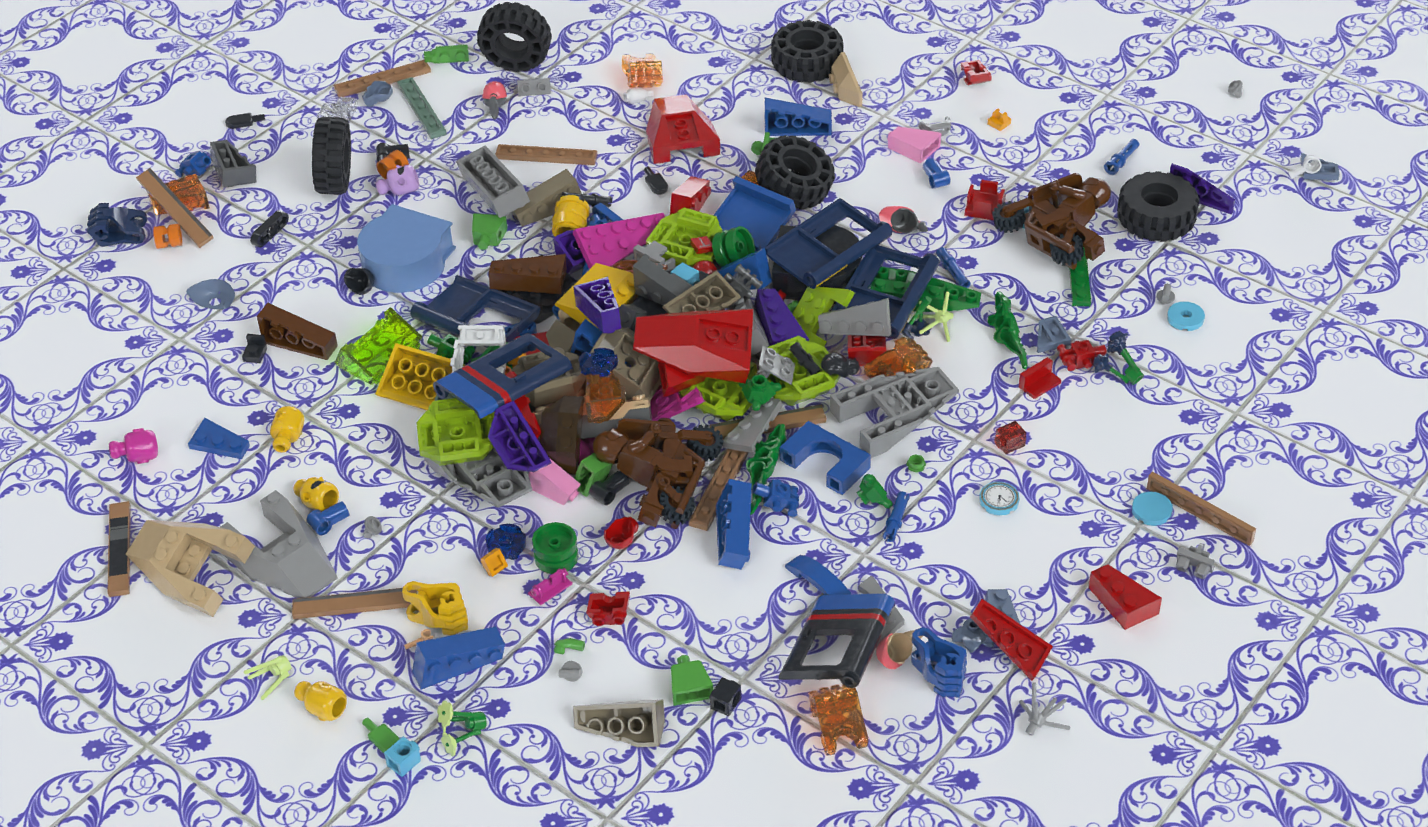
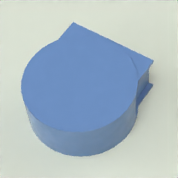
M391 204L381 216L367 223L359 233L357 245L361 267L369 270L373 275V287L386 292L405 293L419 290L433 283L442 274L446 259L456 249L452 242L450 228L453 222Z

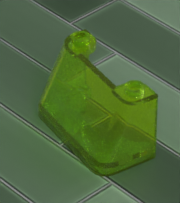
M391 307L384 312V319L376 321L375 326L355 343H350L349 345L346 343L340 348L335 360V364L340 369L370 385L380 383L395 343L419 349L421 346L420 341L423 336Z

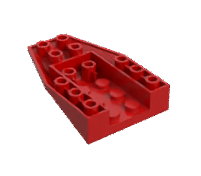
M687 94L654 99L646 128V135L654 164L671 162L670 151L701 147L704 157L720 155V138L712 122Z
M753 309L690 311L636 317L633 350L689 375L746 383L750 371Z

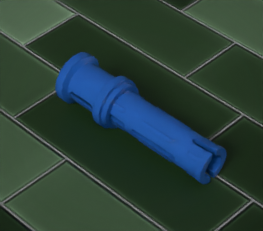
M1131 139L1119 153L1114 154L1111 160L1104 164L1105 171L1110 175L1117 174L1119 168L1125 165L1126 159L1140 146L1139 141Z

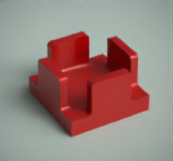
M981 180L980 190L974 189V185L970 184L964 216L993 220L992 213L994 208H997L998 204L1002 206V202L1006 200L1005 189H1001V192L998 193V182Z

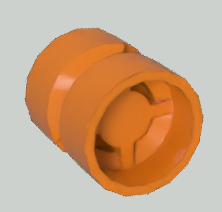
M395 150L377 162L376 167L381 177L387 179V172L389 170L395 169L397 165L405 166L409 165L401 151Z
M171 224L167 228L164 225L153 227L157 249L167 248L168 245L172 247L183 245L179 224Z

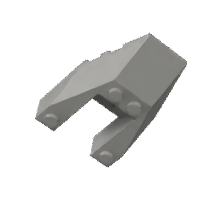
M939 367L915 370V373L909 374L896 372V375L887 377L882 374L831 394L830 412L841 423L881 407L889 419L860 430L859 447L873 458L887 452L957 395L959 389Z
M494 448L483 460L442 466L424 457V460L434 472L497 508L532 491L527 471L507 469Z
M277 490L261 499L260 503L264 517L284 534L262 549L255 546L245 564L223 555L252 581L259 580L266 583V586L270 588L277 587L282 589L284 593L296 598L312 597L338 579L316 533L289 500ZM228 522L220 526L242 535Z

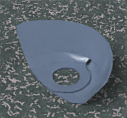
M220 279L201 281L189 287L186 291L187 295L196 304L209 309H226L230 307L235 298L232 286ZM215 298L221 300L220 304L215 306L209 303Z

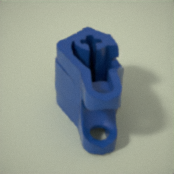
M921 627L916 629L912 633V643L917 648V650L911 653L912 664L923 674L926 681L935 685L933 687L934 692L944 698H959L967 671L966 649L939 638L928 628ZM918 636H925L928 641L925 643Z

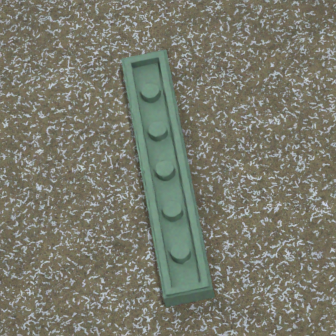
M413 77L397 81L399 89L429 137L435 139L447 135L446 129Z

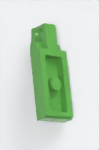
M468 45L437 46L432 51H424V61L437 64L469 61Z

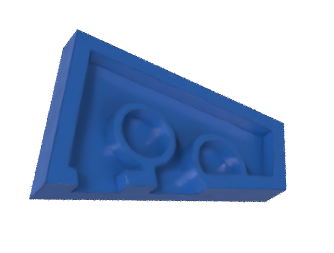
M204 417L190 439L188 446L192 450L243 459L250 444L245 438Z

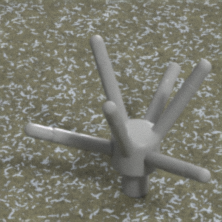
M1033 682L1032 712L1023 700L1019 701L1020 705L1030 716L1028 719L1030 724L1025 732L1033 736L1038 727L1041 728L1043 725L1070 730L1071 727L1068 725L1045 721L1047 717L1064 705L1067 700L1063 699L1052 707L1057 701V698H1053L1041 713L1038 712L1036 683Z

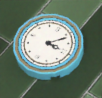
M992 482L982 488L979 500L980 505L986 508L988 513L1007 515L1010 514V511L1017 509L1020 497L1019 492L1012 485L1005 482Z

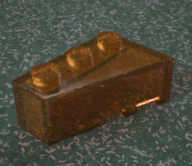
M196 174L165 183L190 211H194V208L197 207L210 209L206 192ZM147 192L150 205L155 215L167 214V212Z

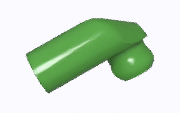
M573 638L557 640L554 643V653L563 655L565 648L583 651L585 641Z

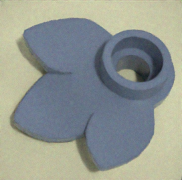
M972 619L966 620L962 627L955 629L952 633V642H963L970 653H973L981 644L987 647L994 646V642H984L986 633Z

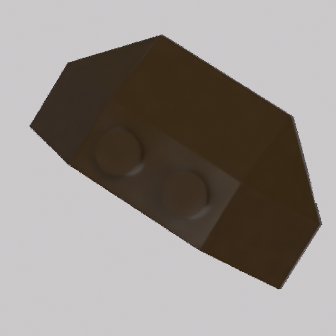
M563 396L542 412L539 442L548 457L569 475H576L579 467L584 405L583 396Z

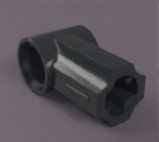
M379 143L376 146L377 162L395 150L401 151L407 159H410L408 144L390 146L387 143Z
M616 471L603 482L600 480L596 481L591 486L589 494L605 506L613 502L616 493L630 483L629 478L621 471Z

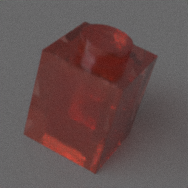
M1013 421L996 429L995 445L1005 454L1013 452L1025 446L1027 432L1017 421Z

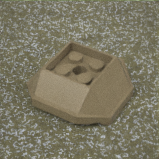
M628 327L615 330L613 333L602 332L585 359V366L589 373V389L609 402H613V399L616 397H626V400L633 399L634 395L645 394V398L650 397L651 401L661 384L658 367L659 361L633 350L634 331ZM625 362H628L631 365V368L627 367L625 365Z
M558 347L553 348L570 360L573 369L525 394V397H529V404L539 407L554 403L563 396H577L585 379L589 378L588 370L581 356L565 352V350ZM543 352L523 356L518 360V365L511 371H514L518 376L551 357Z

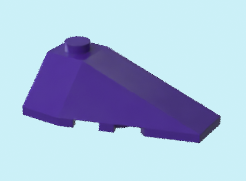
M1171 164L1170 173L1180 176L1185 181L1191 183L1198 193L1199 204L1232 215L1235 204L1234 198L1190 169Z
M568 230L553 238L556 255L566 254V272L569 275L582 269L586 262L573 235L574 230Z

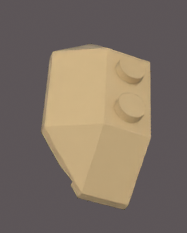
M841 52L831 67V74H829L830 84H833V91L837 93L839 100L862 107L863 93L845 52Z

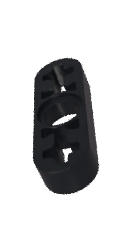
M281 210L273 213L252 233L251 244L261 248L287 225L289 220L288 213Z

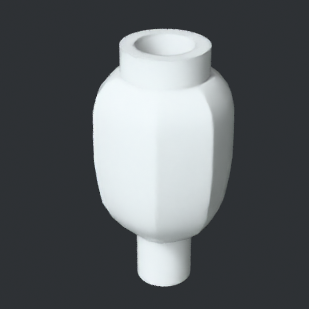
M642 87L630 88L627 92H624L623 98L625 102L630 104L645 101L647 97L653 96V90H645Z

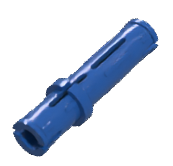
M940 247L936 251V255L942 261V266L950 272L959 286L968 288L971 282L956 264V259L948 253L945 247Z
M904 491L898 492L891 515L886 520L883 539L885 540L887 537V542H893L896 539L897 531L902 526L901 520L910 499L909 494L906 495Z

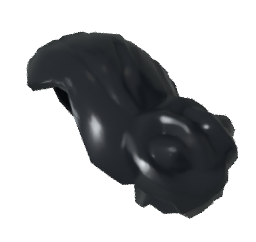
M350 268L344 274L346 286L357 295H364L371 291L374 278L369 270L365 268Z
M837 352L825 355L821 361V368L827 374H838L843 378L857 374L860 369L859 361L856 358L846 359Z

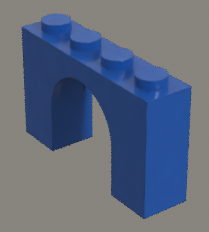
M807 421L780 446V461L794 469L809 456L816 453H829L836 456L840 461L827 472L826 487L840 495L848 491L871 468V455L810 421Z

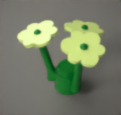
M442 701V704L437 709V714L439 715L438 722L441 723L443 730L441 742L446 752L450 753L452 757L456 755L455 750L458 742L474 735H481V730L486 728L487 720L484 712L453 711L452 704L450 702L447 703V701ZM465 721L466 728L470 729L471 732L454 738L446 733V726H450V722Z

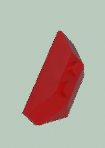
M848 335V357L856 358L860 366L870 363L886 352V337Z

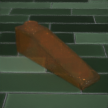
M606 360L587 362L585 404L588 423L609 421L625 403V388L623 385L621 386L618 377H615L612 368Z

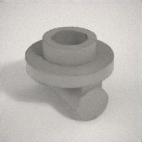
M1232 81L1228 86V93L1235 94L1236 98H1240L1242 96V81Z
M1164 284L1163 290L1157 292L1156 298L1159 302L1169 304L1175 300V294L1171 291L1170 284Z
M369 516L365 519L363 535L365 538L369 539L372 535L381 533L382 525L379 519L374 516Z
M567 661L559 669L558 675L559 678L575 682L581 678L583 670L576 661Z

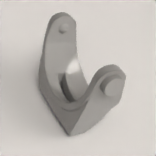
M947 116L944 122L934 124L921 121L918 126L920 130L939 132L942 137L951 130V119Z

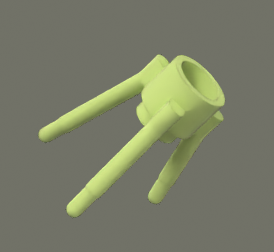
M282 655L247 669L243 673L255 672L248 676L249 680L268 671H271L274 676H280L261 696V700H264L285 678L290 676L288 671L292 667L286 656Z

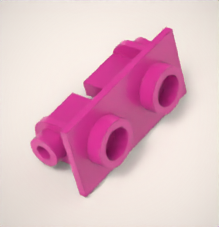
M559 568L557 572L549 576V579L534 585L533 589L528 592V595L542 605L568 588L573 582L566 577L568 575L567 570Z

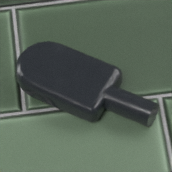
M251 113L232 115L226 118L225 124L231 129L253 126V122L264 121L265 115L252 116Z
M649 166L645 167L644 171L647 174L645 182L651 191L657 195L665 194L668 191V184L660 173L654 174Z

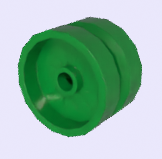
M743 226L719 231L714 235L712 242L713 254L720 267L744 258L756 250L752 235Z
M552 522L539 527L534 532L532 537L536 566L541 571L554 574L559 568H565L569 571L577 564L579 558L576 532L571 526L565 523Z

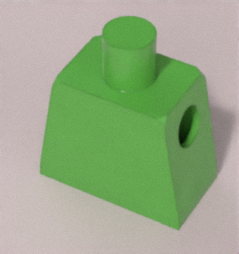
M473 213L472 235L474 244L478 245L481 250H486L488 246H498L508 229L506 216L499 218L494 214Z
M594 453L582 460L574 477L581 484L578 491L587 497L591 486L596 481L600 480L603 482L607 479L613 464L599 460Z
M688 655L678 657V664L671 666L673 706L710 699L713 683L700 660L690 661Z

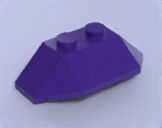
M514 400L495 410L488 439L507 469L535 472L552 464Z

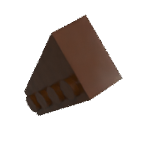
M566 254L491 261L489 269L490 289L562 294L567 271Z
M268 302L257 315L260 333L265 336L267 345L328 360L338 347L335 332Z

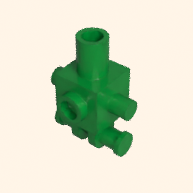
M432 333L427 343L438 349L436 355L451 359L454 354V343L458 338L448 333L442 339ZM473 346L464 347L463 364H466L475 353Z

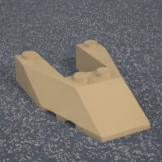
M146 520L126 555L164 595L213 617L224 599L214 590L195 582V577L212 550L245 564L255 546L243 535L205 523Z

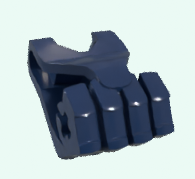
M99 203L90 210L87 232L101 247L121 243L139 244L145 239V232L142 227L145 226L148 218L142 210L123 207L110 208L109 203Z

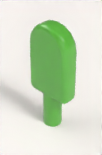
M368 717L362 721V724L370 731L368 739L383 753L400 739L386 724L377 726Z

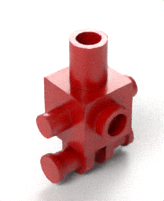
M1089 340L1075 341L1071 343L1070 349H1066L1064 344H1060L1057 347L1059 357L1063 365L1067 366L1068 371L1080 368L1088 369L1093 366L1094 359L1099 354L1104 356L1107 353L1104 344L1093 347Z

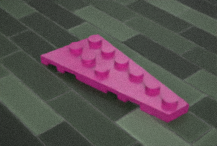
M664 213L578 228L573 231V235L589 270L596 263L611 266L633 254V248L636 245L645 246L647 238L659 221L665 218Z

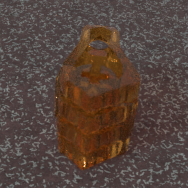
M646 53L644 58H635L630 54L622 55V69L627 76L629 88H635L636 86L652 88L653 86L660 87L662 85V61L657 59L654 53Z
M901 337L894 341V349L887 350L870 363H866L864 373L870 379L882 374L885 377L894 376L896 372H904L905 374L915 373V370L930 368L933 361L928 356V353L923 350L922 346L916 344L915 340Z
M834 684L830 686V689L822 687L819 688V692L817 690L808 692L813 718L818 717L821 743L826 756L836 753V741L840 736L852 739L858 749L868 747V735L856 688H849L843 684L841 687L839 684Z

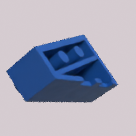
M765 247L717 270L723 278L727 273L733 276L736 273L734 271L735 268L741 264L743 268L750 270L751 275L755 274L756 278L763 282L759 289L765 288L772 282ZM751 285L750 290L756 289L754 285Z
M585 319L575 332L571 353L581 356L585 364V359L599 339L602 331ZM625 362V365L627 367H630V364L628 362Z

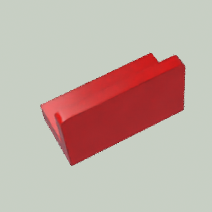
M1047 357L1020 373L1019 388L1033 399H1036L1061 384V379L1052 372L1053 361Z

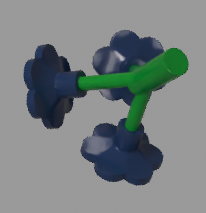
M926 296L919 306L915 307L913 312L916 311L909 323H906L901 332L902 335L910 340L914 339L910 332L914 333L917 337L930 334L932 328L922 334L919 333L920 330L929 325L923 319V311L931 303L932 299Z

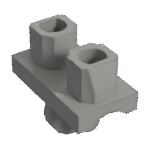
M1202 543L1197 548L1190 546L1189 550L1179 547L1177 550L1176 569L1187 572L1189 565L1196 567L1194 575L1204 580L1209 572H1213L1215 560L1209 558L1210 553L1204 551L1205 545Z

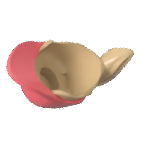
M915 630L904 633H891L882 639L876 648L877 659L888 669L894 670L900 667L912 653V633Z

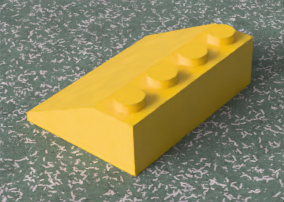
M596 263L573 285L608 277L618 307L622 304H632L638 298V295L635 294L634 276L631 272ZM572 286L556 302L555 306L580 324L585 319L591 322L576 307L574 288Z
M395 343L375 395L428 410L437 395L433 383L452 373L451 359Z

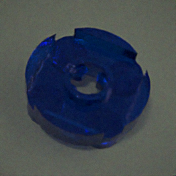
M596 348L593 353L588 354V351H586L579 357V366L583 375L599 374V376L605 377L610 375V371L618 365L617 354L615 355L614 351L609 348Z
M515 524L499 525L500 528L495 530L492 528L487 533L485 540L488 553L495 548H499L505 559L515 560L519 558L520 553L524 551L527 544L525 533Z

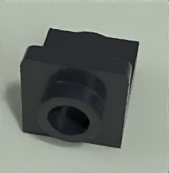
M248 333L246 335L247 346L243 352L242 360L243 362L261 364L268 349L265 336Z

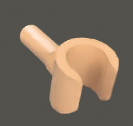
M423 630L421 638L405 644V649L416 646L417 642L433 639L431 630Z

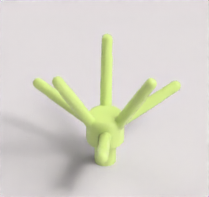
M946 292L943 310H937L930 305L927 306V309L935 312V314L923 315V318H935V321L920 330V334L938 323H943L946 340L950 342L947 322L953 319V313L947 311L949 292Z

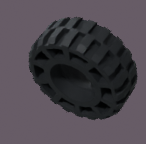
M504 2L489 8L483 15L477 31V44L486 59L494 63L498 68L501 67L504 68L503 70H512L514 72L529 71L531 68L534 69L543 63L552 39L551 28L545 17L541 16L536 9H532L529 5H523L519 2ZM504 33L516 34L525 41L512 40Z
M800 20L795 23H789L785 27H781L771 41V62L775 70L789 80L802 83L823 81L825 78H829L831 67L840 53L844 52V42L840 33L835 28H832L831 25L820 21Z
M320 117L315 122L312 140L314 190L319 194L342 195L348 189L350 178V124L343 117Z
M785 135L771 140L764 146L756 163L755 175L758 185L792 199L795 207L802 210L808 207H815L824 201L835 180V169L829 155L822 148L818 147L816 143L810 142L803 137L799 138L794 135L786 137ZM789 169L794 170V171L798 172V173L801 174V175H797V174L791 172Z
M1161 171L1144 172V174H1137L1132 179L1130 178L1121 187L1117 216L1122 226L1127 228L1128 232L1132 235H1137L1138 238L1160 242L1176 240L1180 236L1186 235L1196 223L1199 207L1198 193L1190 182L1185 181L1180 176H1175L1168 172L1162 173Z

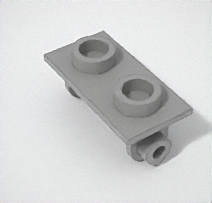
M550 78L517 80L518 96L551 94Z

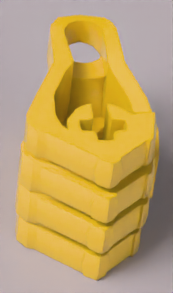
M411 581L403 586V598L411 603L406 610L407 618L410 621L429 628H442L443 635H456L468 630L467 610L460 593V587L456 583L425 584ZM416 590L418 594L410 593L409 591Z

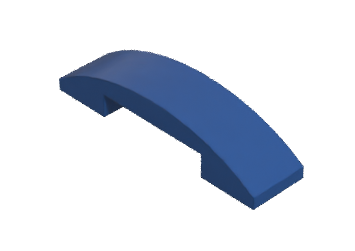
M799 555L785 565V568L798 579L804 577L824 595L852 594L829 569L808 556Z

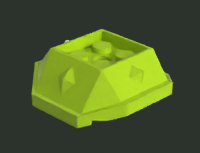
M683 208L678 213L661 219L647 238L646 245L656 241L667 247V252L661 256L665 259V262L670 258H674L675 266L683 262L692 267L698 261L708 260L713 262L715 257L713 252L697 254L690 245V239L707 236L712 243L714 235L723 230L716 216Z
M800 336L767 347L795 363L791 385L771 373L767 377L769 382L780 383L782 386L781 390L777 391L773 398L780 399L790 406L828 393L830 389L836 386L841 377L838 374L829 375L823 369L817 374L810 375L804 367H801L797 358L789 351L794 343L798 342L807 353H810L812 359L820 368L823 357L829 354L824 346L806 341L805 338Z
M751 361L747 377L749 380L757 375L758 371L756 363ZM706 377L705 381L679 391L682 398L697 387L705 401L694 406V408L701 410L704 414L708 413L725 421H729L736 416H743L752 405L744 396L742 388L738 384L739 382Z
M457 398L433 401L429 409L416 422L420 456L429 458L439 466L483 460L494 448L488 439L495 412L479 419L473 409Z

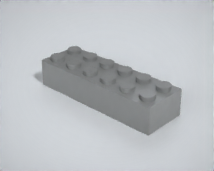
M486 145L456 161L463 178L499 218L509 215L510 212L530 202L523 184Z

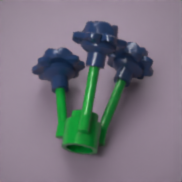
M1118 331L1109 337L1107 352H1117L1119 355H1122L1129 365L1124 371L1126 375L1124 376L1112 368L1113 366L1109 364L1108 353L1104 356L1099 354L1094 359L1092 365L1095 367V373L1105 369L1120 377L1126 384L1130 382L1134 385L1144 377V374L1126 349L1128 333L1123 334L1121 331Z

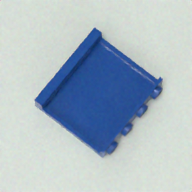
M735 176L732 180L733 190L713 216L717 217L722 230H730L738 226L745 227L752 235L756 252L774 242L779 235L780 225L788 223L796 212V207L792 199Z

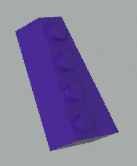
M608 277L573 286L576 307L603 333H613L615 330L621 329L619 307L616 298H614Z
M757 289L754 306L764 328L769 346L796 336L803 337L806 341H809V338L776 289Z

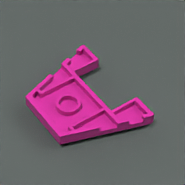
M660 385L650 401L652 421H658L660 418H671L703 403L705 400L697 387L682 398L679 392L663 397L662 386Z

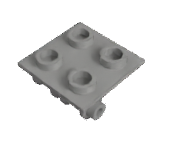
M762 345L757 375H763L767 378L771 373L791 385L795 363L789 358L777 354L775 350Z

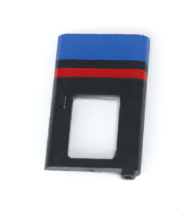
M883 593L822 595L818 597L778 676L779 680L839 679L846 687H857L894 609V599L890 595ZM853 635L840 664L802 665L816 636Z

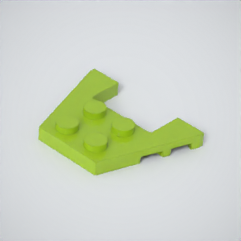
M807 287L793 312V316L810 342H815L822 346L826 345L827 341L816 335L819 329L818 316L829 312L835 301L847 307L855 294L853 291L838 288L816 287L812 289Z

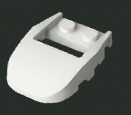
M459 325L460 335L459 339L455 340L454 354L450 363L452 372L464 367V346L501 347L505 345L506 337L503 325ZM506 363L496 369L505 374Z

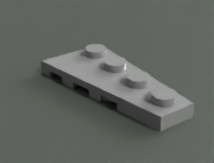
M889 298L822 313L818 316L820 334L891 335Z
M771 398L765 405H761L759 411L752 410L723 439V448L754 453L756 449L755 444L760 443L762 433L769 429V422L775 419L782 408L781 400Z

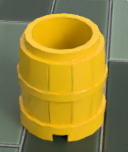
M566 195L556 202L555 214L552 218V234L554 237L568 230L587 227V219L590 213V206L587 201L579 200L580 197L576 195Z

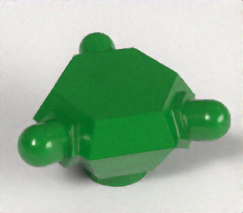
M755 375L751 380L747 379L746 383H738L747 401L752 404L754 411H759L761 405H765L782 388L780 383L769 382L763 375Z
M873 474L864 475L859 486L860 490L856 492L864 504L867 505L869 502L872 504L879 503L885 508L890 509L893 503L888 499L887 492Z

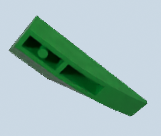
M881 267L870 289L902 298L916 272ZM932 277L919 300L923 301L928 296L932 299L929 304L937 310H943L946 292H949L947 311L979 308L982 292ZM926 308L923 312H933V311H931V310H929V309Z

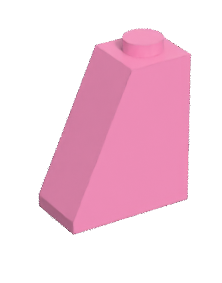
M898 126L888 134V148L921 164L940 148L941 133Z
M552 460V464L535 472H529L528 477L532 490L555 502L565 505L569 500L573 502L579 495L577 490L581 484Z

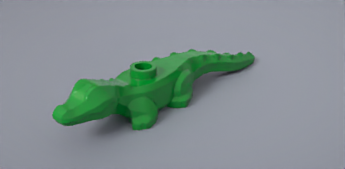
M998 291L995 294L996 313L988 316V324L996 329L993 339L1000 344L1006 345L1010 351L1017 354L1022 368L1026 370L1028 366L1027 353L1025 348H1023V344L1020 343V331L1015 316L1011 312V300L1001 291Z
M778 424L769 434L766 442L760 441V443H756L754 457L746 461V468L751 476L750 483H752V488L756 482L764 485L767 484L768 478L772 476L778 461L780 446L787 440L784 424ZM753 494L750 515L757 509L762 501V496Z

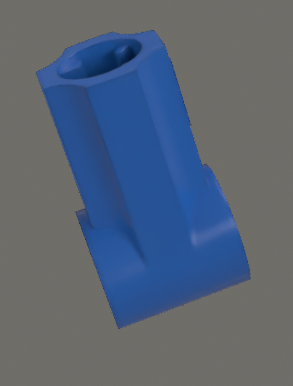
M929 158L923 163V170L929 177L932 189L950 185L949 172L942 170L936 160Z
M341 501L323 511L313 510L308 514L306 521L318 535H325L331 530L332 525L349 517L350 514L344 502Z

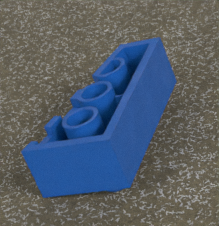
M765 97V132H770V136H832V110Z
M729 479L716 503L718 565L742 570L745 562H748L750 559L749 533L752 483Z
M496 626L417 642L412 673L422 690L503 659L505 642Z

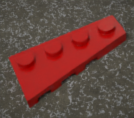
M981 599L970 618L1032 681L1053 646L984 599Z

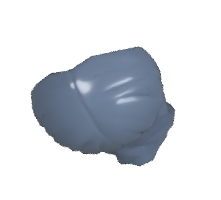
M374 81L362 95L366 106L373 107L377 102L388 100L393 93L392 85L385 81Z

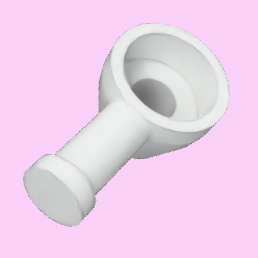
M1307 155L1302 166L1288 173L1291 179L1304 172L1316 173L1321 168V161L1316 156Z

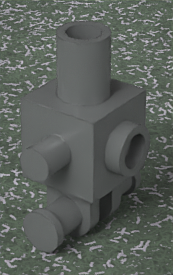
M739 264L734 270L736 273L733 276L727 273L724 279L741 298L746 296L750 299L753 295L750 291L751 285L759 289L763 282L759 281L755 274L751 275L749 269H745Z

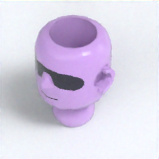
M397 165L395 169L387 172V179H378L376 181V188L381 195L392 191L394 195L400 196L416 191L419 188V179L413 166Z

